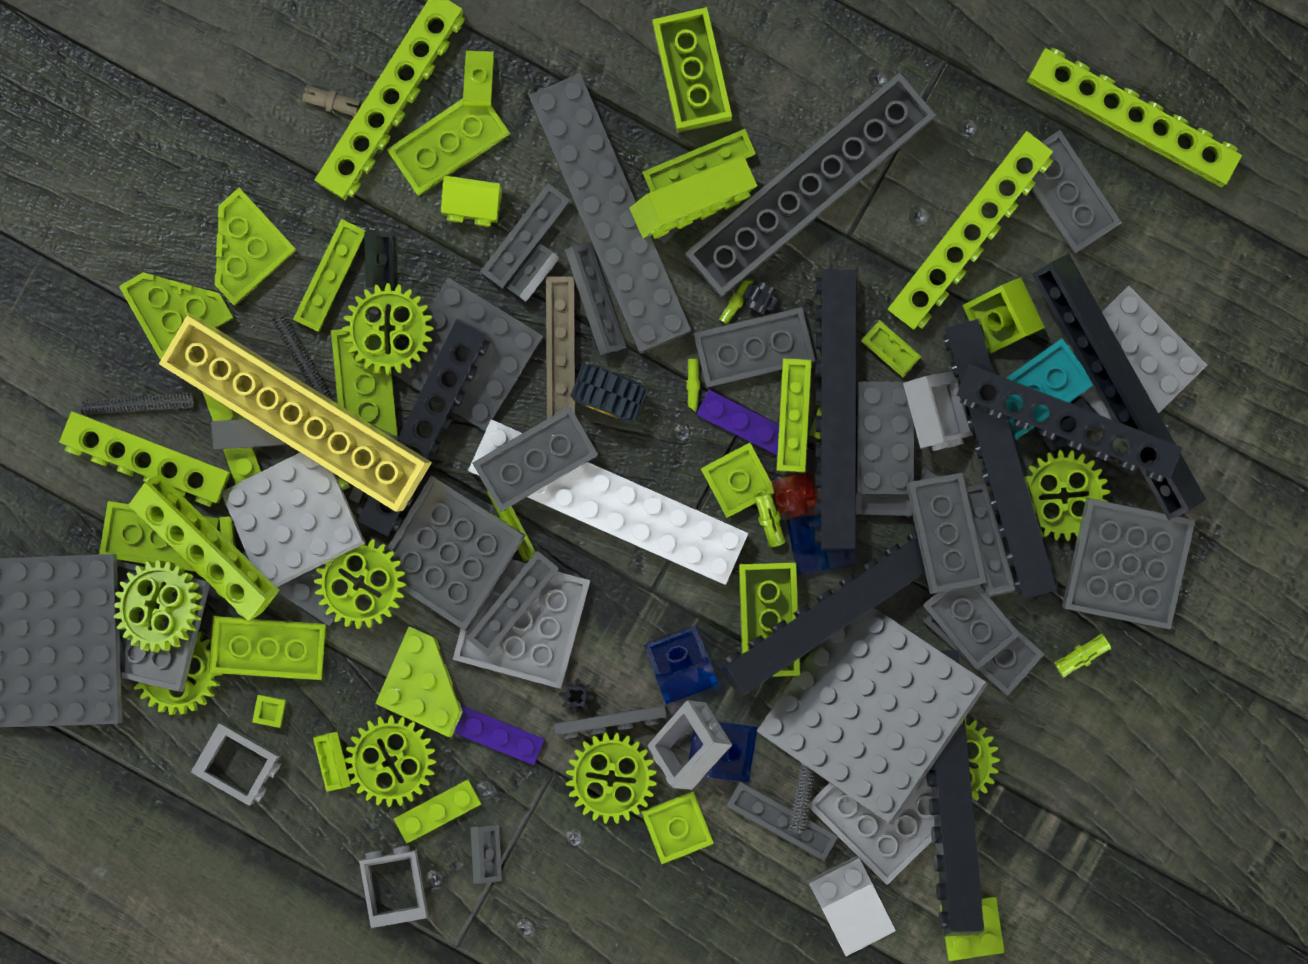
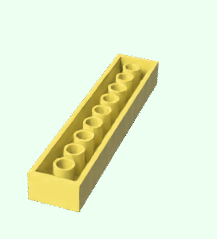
M186 316L159 362L161 366L396 512L404 510L432 463L197 316Z

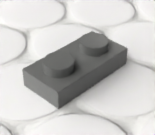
M538 243L505 287L526 302L536 291L545 276L553 269L560 257Z
M499 825L471 827L473 883L482 884L502 881Z

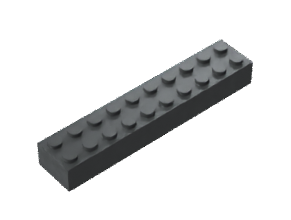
M899 72L685 253L686 259L721 299L935 118L936 114Z
M576 74L530 94V102L639 354L691 333V328L651 236L642 238L629 209L636 201L581 74Z

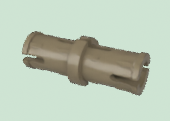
M306 85V93L303 94L302 102L325 107L326 111L329 112L335 110L352 115L353 117L358 112L357 109H360L361 100L339 95L335 90L329 92Z

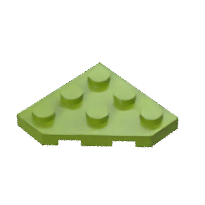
M240 188L235 190L218 206L219 221L215 286L234 306L296 251L294 246Z
M144 272L119 286L160 359L164 356L187 315L197 316L215 328L234 319L223 297L217 292Z
M408 627L375 704L452 738L463 711L459 701L456 699L447 666L441 657L437 638L415 628Z

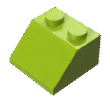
M444 176L441 213L447 216V221L463 223V219L475 220V225L491 227V223H498L502 197L501 185L499 183Z
M1021 277L962 305L970 321L981 319L990 354L1045 328Z

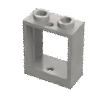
M953 371L924 376L903 383L920 448L932 446L933 451L947 447L950 448L964 444L963 438L973 436L967 423L966 416L968 415L965 405L961 404L960 397L956 396L960 386L958 378L954 377Z
M687 700L647 746L653 754L654 761L661 767L666 775L667 782L673 788L692 790L732 746V743L705 702ZM692 725L703 746L682 768L671 747Z
M221 722L217 725L191 773L250 806L254 801L259 803L264 796L267 788L263 785L268 776L273 778L280 768L281 763L278 762L280 755ZM227 736L268 759L248 794L208 772Z
M408 845L393 848L392 854L382 855V850L365 853L366 858L361 859L359 863L371 928L427 918L428 910L417 849L410 850ZM410 859L418 906L378 913L370 866Z

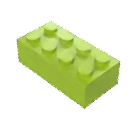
M707 7L652 19L677 133L731 121V109Z
M743 155L650 192L629 209L642 238L653 235V238L656 239L668 234L669 230L675 227L678 229L684 228L700 217L703 220L715 215L720 209L725 208V210L739 205L741 201L750 197L749 192L756 188L757 184Z
M796 563L739 565L742 654L750 649L748 643L758 636L762 635L765 639L773 632L770 628L784 619L789 623L796 618L793 614L798 610ZM799 658L772 677L800 676Z

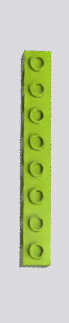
M449 0L427 1L315 178L317 184L345 201L348 196L353 197L361 185L358 180L363 172L366 174L370 172L376 161L373 159L378 149L383 150L391 137L388 135L393 125L398 127L405 116L403 109L408 102L412 104L420 92V89L417 88L423 78L427 80L435 68V65L432 63L437 55L443 56L450 44L447 39L453 31L457 33L464 23L465 19L462 17L464 14L462 8ZM434 21H440L444 24L443 30L438 34L429 31V26ZM418 45H427L429 52L426 56L417 57L414 54V50ZM404 68L413 69V78L408 81L401 80L399 78L401 70ZM390 91L399 93V100L395 104H387L384 101L385 95ZM374 115H382L384 117V124L379 128L370 126V119ZM366 138L370 143L368 149L363 152L355 150L356 141ZM344 162L354 163L355 168L350 175H342L340 173V167Z
M1051 48V50L1044 49L1026 82L1221 188L1227 184L1242 157L1237 152V147L1225 141L1222 144L1212 139L1213 135L1202 128H1198V130L1188 126L1189 122L1181 116L1173 115L1171 117L1164 113V108L1155 102L1149 101V103L1138 99L1140 95L1129 88L1122 90L1114 85L1115 81L1102 74L1099 77L1089 72L1090 67L1079 61H1076L1075 64L1065 59L1066 55L1055 48ZM1058 69L1065 70L1069 76L1068 81H1058L1055 78V71ZM1083 82L1089 83L1093 88V94L1089 96L1083 95L1080 92L1079 85ZM1113 96L1117 100V108H1107L1104 104V97ZM1129 110H1138L1142 115L1141 122L1131 121L1128 115ZM1160 122L1165 125L1166 134L1164 136H1159L1154 132V123ZM1179 136L1189 138L1191 142L1189 149H1183L1178 145ZM1204 149H1210L1214 152V162L1209 163L1203 159L1202 152Z
M1026 131L890 305L888 311L911 329L915 330L917 326L922 329L932 317L928 313L932 306L936 304L940 307L949 295L945 290L950 283L953 282L957 285L967 272L963 269L964 265L969 259L975 262L984 250L980 247L986 237L992 240L1000 230L1001 226L997 224L1004 215L1009 218L1018 207V204L1014 201L1021 193L1026 196L1036 184L1032 178L1038 171L1044 173L1054 161L1050 158L1053 151ZM1018 160H1029L1032 164V170L1027 174L1020 173L1016 168ZM1010 181L1013 183L1015 191L1011 196H1004L1000 193L999 184L1001 182ZM992 203L997 207V215L994 218L983 216L981 209L984 204ZM969 225H974L980 230V237L975 241L968 240L964 235V229ZM952 247L959 248L963 253V258L958 263H952L947 258V251ZM939 269L945 273L946 279L943 284L934 285L931 283L929 275L933 270ZM922 291L927 294L928 304L926 306L916 307L913 304L912 296L916 292Z

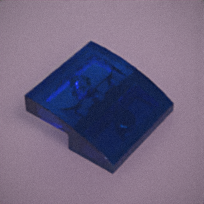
M811 515L787 520L797 575L856 564L854 552L820 551V544H815V527H821V516Z

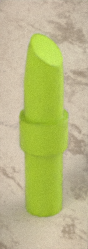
M754 279L744 280L736 293H733L728 301L729 304L718 319L725 325L730 323L737 310L745 302L743 295L748 285H753Z
M688 359V380L686 390H688V407L695 413L698 410L700 390L699 359Z

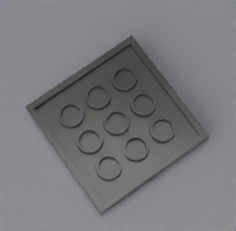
M448 277L425 314L433 317V320L426 323L427 326L434 328L433 332L426 335L433 340V343H424L423 345L429 352L418 353L422 360L421 362L414 359L411 360L413 369L410 370L404 364L402 365L401 374L397 372L395 367H393L391 372L396 377L421 391L456 319H460L488 333L487 340L490 341V345L483 357L479 355L474 364L478 369L472 381H466L462 389L466 393L460 406H454L452 409L456 414L486 431L490 420H493L544 335ZM460 345L456 349V356L460 361H466L470 356V351L466 346ZM450 370L443 377L445 384L448 386H454L458 380L456 373ZM433 397L435 401L445 406V401L442 397Z
M431 475L384 553L387 554L394 551L395 555L391 559L392 562H402L396 568L397 571L406 573L404 576L399 577V582L406 583L405 587H400L402 590L464 631H467L526 535L444 481ZM377 571L378 574L387 579L383 571Z
M1086 497L1062 607L1171 629L1195 520L1180 516L1168 520L1165 513Z
M117 561L118 592L124 591L120 582L128 583L130 581L127 576L128 572L137 575V565ZM192 578L190 582L199 584L194 593L202 594V597L196 600V604L203 606V609L195 611V615L202 619L210 584L207 581ZM152 583L147 587V595L153 590ZM177 590L172 594V603L177 599ZM157 603L156 609H159L160 604ZM144 610L139 614V622L144 618ZM168 617L163 622L164 630L169 625ZM193 620L192 622L196 631H186L189 640L179 638L180 647L170 644V651H163L160 648L159 653L152 652L151 649L149 651L141 650L140 646H132V639L123 638L126 630L119 629L121 678L184 692L201 620Z

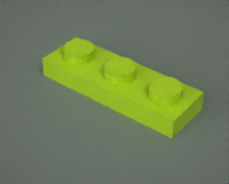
M468 779L394 818V821L407 844L482 803Z

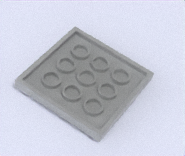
M1127 286L1102 311L1158 413L1207 366L1130 286ZM1069 343L1068 346L1070 347V349L1072 350V352H1073V353L1075 354V356L1077 357V355H1076V353L1074 352V350H1073L1071 344ZM1094 386L1079 395L1081 398L1083 397L1085 402L1097 414L1112 419Z
M301 452L224 490L222 493L249 561L276 587L365 544L336 474Z
M511 559L467 631L460 630L453 660L561 689L591 580L556 572L489 656L466 639L527 564Z
M926 776L893 825L880 818L830 782L807 805L886 885L932 841L931 828L934 826V815L931 816L929 813V799L932 798L931 787H927Z

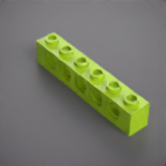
M73 411L70 413L59 443L66 445L65 451L81 456V453L85 452L92 455L91 461L103 466H107L108 462L118 465L117 471L126 475L133 476L134 472L144 475L143 481L145 482L160 474L183 497H185L186 492L196 495V502L211 507L212 502L220 504L223 497L222 493L226 489L232 474L226 470ZM95 432L99 437V443L96 447L90 448L86 443V438L90 433ZM121 442L125 446V453L122 457L115 458L112 454V448L116 443ZM147 452L151 456V464L147 468H141L138 464V458L142 453ZM168 463H174L177 466V474L173 478H167L164 474V468ZM200 473L204 478V482L201 487L195 489L190 484V478L193 474Z
M160 474L146 481L129 503V506L136 512L137 516L144 520L160 538L164 539L176 551L178 556L189 563L196 570V573L204 578L247 621L261 614L280 591Z

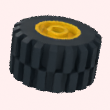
M584 364L580 369L570 397L575 402L625 422H636L648 390L642 384L595 365Z

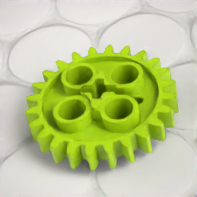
M389 283L386 284L385 291H381L379 286L375 285L374 294L365 289L366 298L363 300L356 296L355 299L359 305L357 307L348 306L353 315L344 316V319L350 322V326H345L342 330L350 333V336L343 340L345 343H353L348 352L350 354L358 352L359 354L356 356L355 361L359 363L365 359L364 368L367 370L372 365H375L376 374H379L382 367L385 368L387 375L391 374L393 367L401 374L402 365L404 364L410 370L413 369L411 360L414 359L421 362L422 360L418 353L429 352L423 346L424 343H433V340L426 336L427 333L434 331L433 327L426 325V323L433 320V317L430 315L424 316V313L429 309L428 306L423 305L419 307L418 305L422 298L417 296L412 300L413 291L411 289L402 294L401 285H398L395 291H392ZM388 304L391 305L390 324L395 328V331L390 332V354H386L387 335L384 331H381L382 328L387 326L386 306ZM374 308L380 309L382 313L380 320L374 323L369 322L367 319L368 312ZM402 308L408 309L410 312L408 320L402 323L396 321V312ZM374 336L380 337L382 341L380 348L374 351L369 350L367 347L368 340ZM406 336L410 340L408 348L402 351L397 350L395 347L397 338Z
M1059 450L1058 458L1056 459L1053 458L1050 452L1047 453V462L1037 458L1039 467L1029 466L1033 474L1032 476L1026 475L1040 525L1045 528L1044 537H1047L1052 531L1054 532L1055 540H1058L1060 534L1064 533L1066 540L1069 541L1070 535L1073 532L1078 537L1082 516H1076L1072 513V504L1078 500L1085 502L1086 497L1106 501L1102 499V496L1109 494L1110 490L1102 489L1101 487L1108 480L1098 479L1097 477L1103 470L1097 469L1093 471L1091 469L1095 461L1091 460L1087 464L1083 463L1084 454L1076 460L1074 459V451H1070L1068 458H1064L1062 450ZM1075 472L1082 473L1085 478V483L1081 488H1073L1069 483V477ZM1045 475H1053L1057 480L1056 487L1051 491H1046L1041 486V480ZM1063 487L1066 488L1067 492H1089L1088 496L1067 498V503H1062V500L1059 498L1039 499V496L1043 494L1061 493V488ZM1046 504H1057L1059 507L1058 516L1052 519L1045 517L1043 508Z
M374 539L370 541L368 546L365 543L324 563L326 565L325 569L316 568V571L322 574V578L314 580V583L322 585V589L317 590L315 594L324 595V599L319 602V605L328 604L330 606L326 611V615L334 612L337 613L335 622L345 618V627H349L352 621H355L356 629H360L362 622L365 621L368 628H371L373 625L372 619L382 624V614L392 617L393 615L389 608H399L400 606L395 599L396 597L404 598L405 596L398 592L400 587L406 586V583L399 582V577L404 576L406 573L396 569L402 562H392L391 559L394 557L395 552L391 551L385 554V544H382L378 549L375 548L376 540ZM354 556H359L363 561L362 568L357 572L352 571L349 566V561ZM339 569L346 570L355 578H362L364 576V583L379 591L382 596L378 598L365 588L357 590L356 582L340 574ZM377 571H383L387 576L386 583L381 587L376 586L373 582V575ZM340 579L347 582L348 585L347 592L342 596L338 595L334 590L335 583ZM364 594L368 595L372 600L371 607L366 611L361 610L358 606V599Z
M157 560L155 564L147 561L145 568L136 566L137 575L127 573L130 580L128 583L120 582L124 591L115 593L117 597L121 598V601L114 603V607L120 609V612L115 614L114 618L122 620L117 629L126 630L123 638L132 639V646H140V649L145 651L151 649L152 652L159 653L160 648L168 652L170 651V644L180 647L179 638L189 640L186 633L187 630L196 631L192 622L193 620H201L199 616L195 615V611L203 609V606L196 604V600L200 599L202 594L194 593L199 584L190 582L193 575L189 573L184 574V567L177 566L175 568V563L169 561L166 564L161 560ZM152 583L153 590L147 595V587ZM177 590V599L172 603V594ZM157 603L160 604L159 609H156ZM144 610V618L139 622V614ZM168 617L169 625L164 630L163 622Z
M198 632L191 662L195 658L200 661V671L195 674L191 667H189L187 675L195 679L196 684L193 685L189 679H186L185 691L182 696H178L175 690L142 682L134 687V689L144 690L140 696L141 699L151 698L148 704L149 707L159 704L158 712H164L168 707L169 715H175L177 708L180 714H187V706L191 711H197L196 702L206 705L207 701L204 696L213 697L215 695L210 688L211 686H220V683L214 680V676L222 675V673H208L211 639L202 641L205 632Z
M390 715L388 723H385L382 716L378 717L377 726L371 720L368 721V731L360 727L358 731L361 737H351L356 746L346 748L347 751L353 753L352 757L345 759V762L352 763L353 766L347 770V773L355 774L350 784L359 782L360 787L357 793L366 790L368 792L366 795L367 801L373 795L376 796V805H380L382 800L386 799L388 807H391L393 799H396L401 806L403 805L404 796L412 802L414 800L413 791L421 795L423 790L420 785H430L429 780L425 776L435 774L433 770L428 768L429 765L437 763V760L429 758V754H432L435 748L426 747L431 738L422 739L421 735L424 733V729H420L417 732L414 731L416 723L414 721L406 726L405 717H402L398 723H395L394 716ZM392 734H399L403 738L404 745L401 749L396 750L389 745V738ZM379 738L384 742L388 754L391 757H397L398 760L395 762V766L404 779L403 783L398 781L391 765L385 766L384 761L387 759V756L377 742ZM367 748H375L378 751L379 759L376 763H369L365 759L364 752ZM405 759H413L417 763V770L414 774H407L403 770L402 763ZM382 772H387L392 776V785L388 788H384L378 783V776Z
M965 717L967 743L973 742L979 748L978 756L969 758V762L979 765L977 769L969 767L972 775V797L977 801L979 799L978 790L984 793L988 792L984 785L985 782L994 784L995 781L989 775L990 773L999 772L998 769L992 767V763L999 762L1000 758L992 757V753L998 750V747L989 746V743L994 739L993 736L987 738L983 736L987 728L984 727L978 731L976 729L977 721L974 720L970 725H967V717Z
M607 732L604 733L603 741H599L594 735V744L590 745L584 741L585 751L582 752L578 749L574 751L579 759L569 760V763L575 766L572 770H566V774L573 776V780L566 782V785L574 786L575 790L569 793V797L578 796L579 799L576 801L575 807L584 804L583 815L587 814L590 810L593 811L594 821L599 815H603L605 824L609 816H613L616 824L619 822V815H623L628 821L630 820L629 812L631 810L639 815L640 812L637 806L639 804L645 807L648 806L644 796L653 797L654 795L648 790V786L656 785L655 781L649 779V776L656 774V770L648 769V766L654 761L653 759L645 760L643 758L648 750L645 749L639 752L637 750L640 744L639 741L633 745L629 744V735L623 741L619 740L618 732L615 733L613 740H609ZM597 754H601L607 759V766L602 770L595 769L591 764L592 757ZM630 758L634 761L635 769L631 773H623L620 770L619 762L622 759ZM609 770L615 771V776L635 778L636 783L614 781L613 785H608V780L588 778L586 774L591 772L608 775ZM597 782L603 786L604 792L600 797L594 798L589 795L587 788L591 783ZM620 786L628 787L632 794L630 799L627 801L618 800L615 796L616 789Z

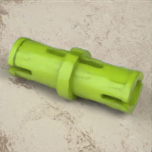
M769 489L757 491L753 497L760 514L758 517L759 524L764 527L768 546H780L786 540L779 522L781 516L779 511L775 509L771 491Z
M1101 633L1090 642L1082 646H1076L1073 652L1054 662L1064 678L1083 665H1090L1091 660L1110 650L1111 646Z

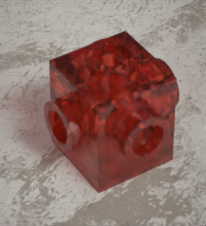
M810 472L771 482L780 514L791 512L792 517L808 513L807 507L815 505L816 495Z

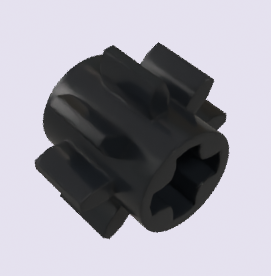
M757 281L755 286L749 284L743 295L744 298L748 299L745 306L761 315H764L766 309L772 312L778 301L777 298L773 297L776 290L761 281Z
M577 678L573 686L566 681L565 686L568 690L566 692H559L560 696L566 698V702L563 703L562 707H566L568 704L573 706V713H576L578 706H582L583 709L587 710L588 707L584 702L586 699H594V696L587 695L586 692L591 685L580 686L579 678ZM571 689L575 691L581 689L583 691L581 696L582 702L579 703L576 700L571 702L569 700L572 695Z

